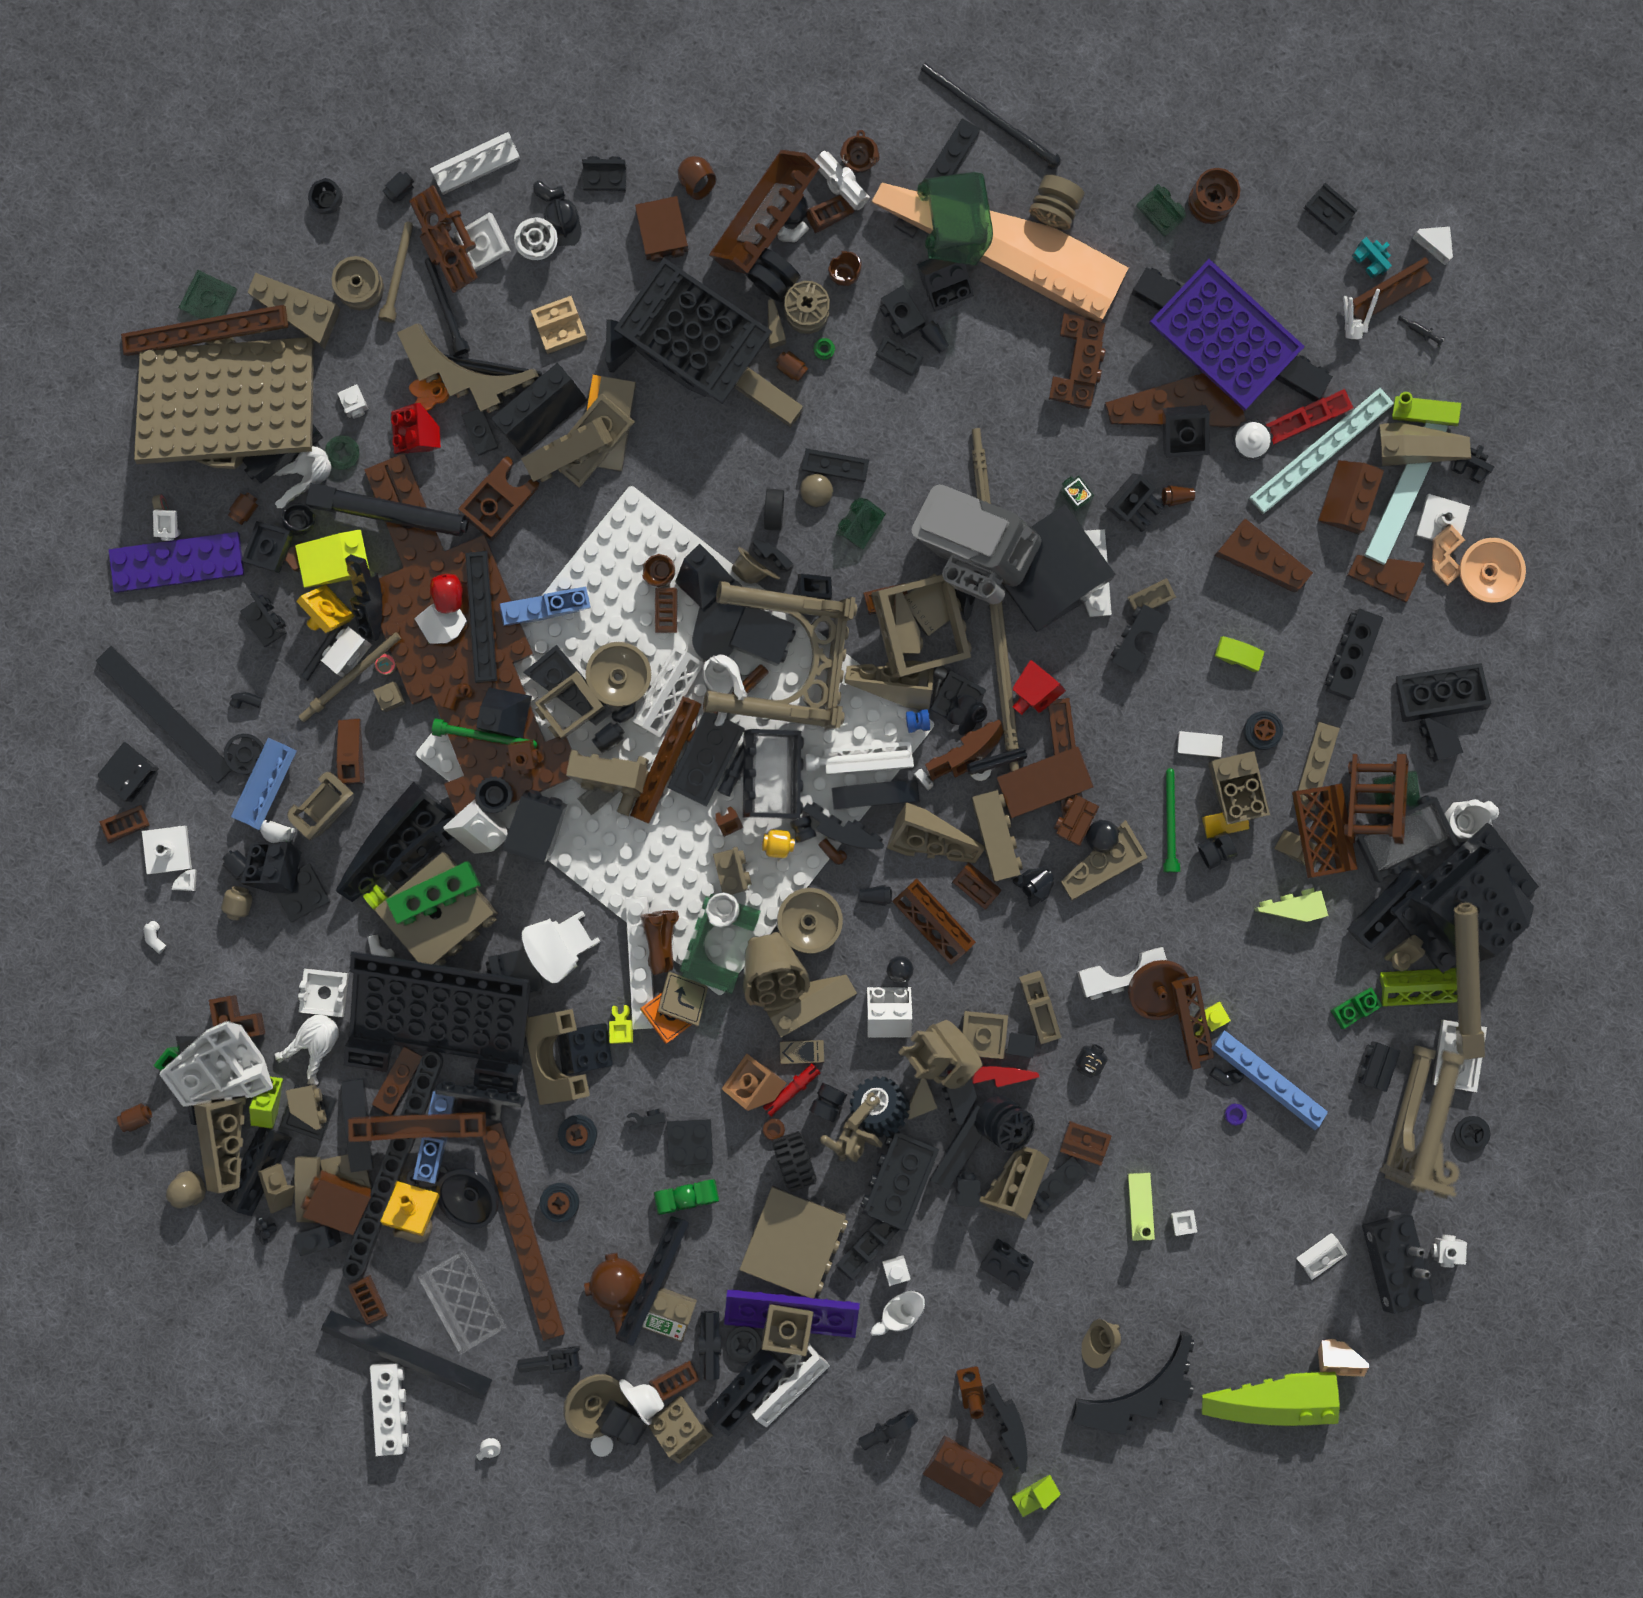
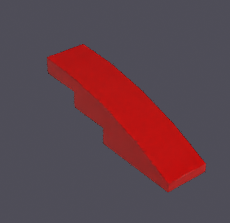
M1343 389L1267 423L1266 426L1271 428V433L1274 436L1272 441L1273 445L1349 412L1354 407L1346 390Z
M981 1066L971 1079L973 1084L994 1079L995 1086L1001 1087L1039 1078V1073L1015 1067ZM947 1070V1074L949 1075L952 1070Z

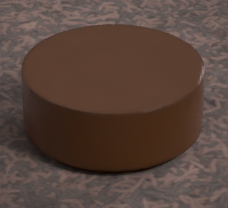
M771 1118L765 1122L763 1133L767 1139L773 1141L784 1135L785 1126L781 1120Z

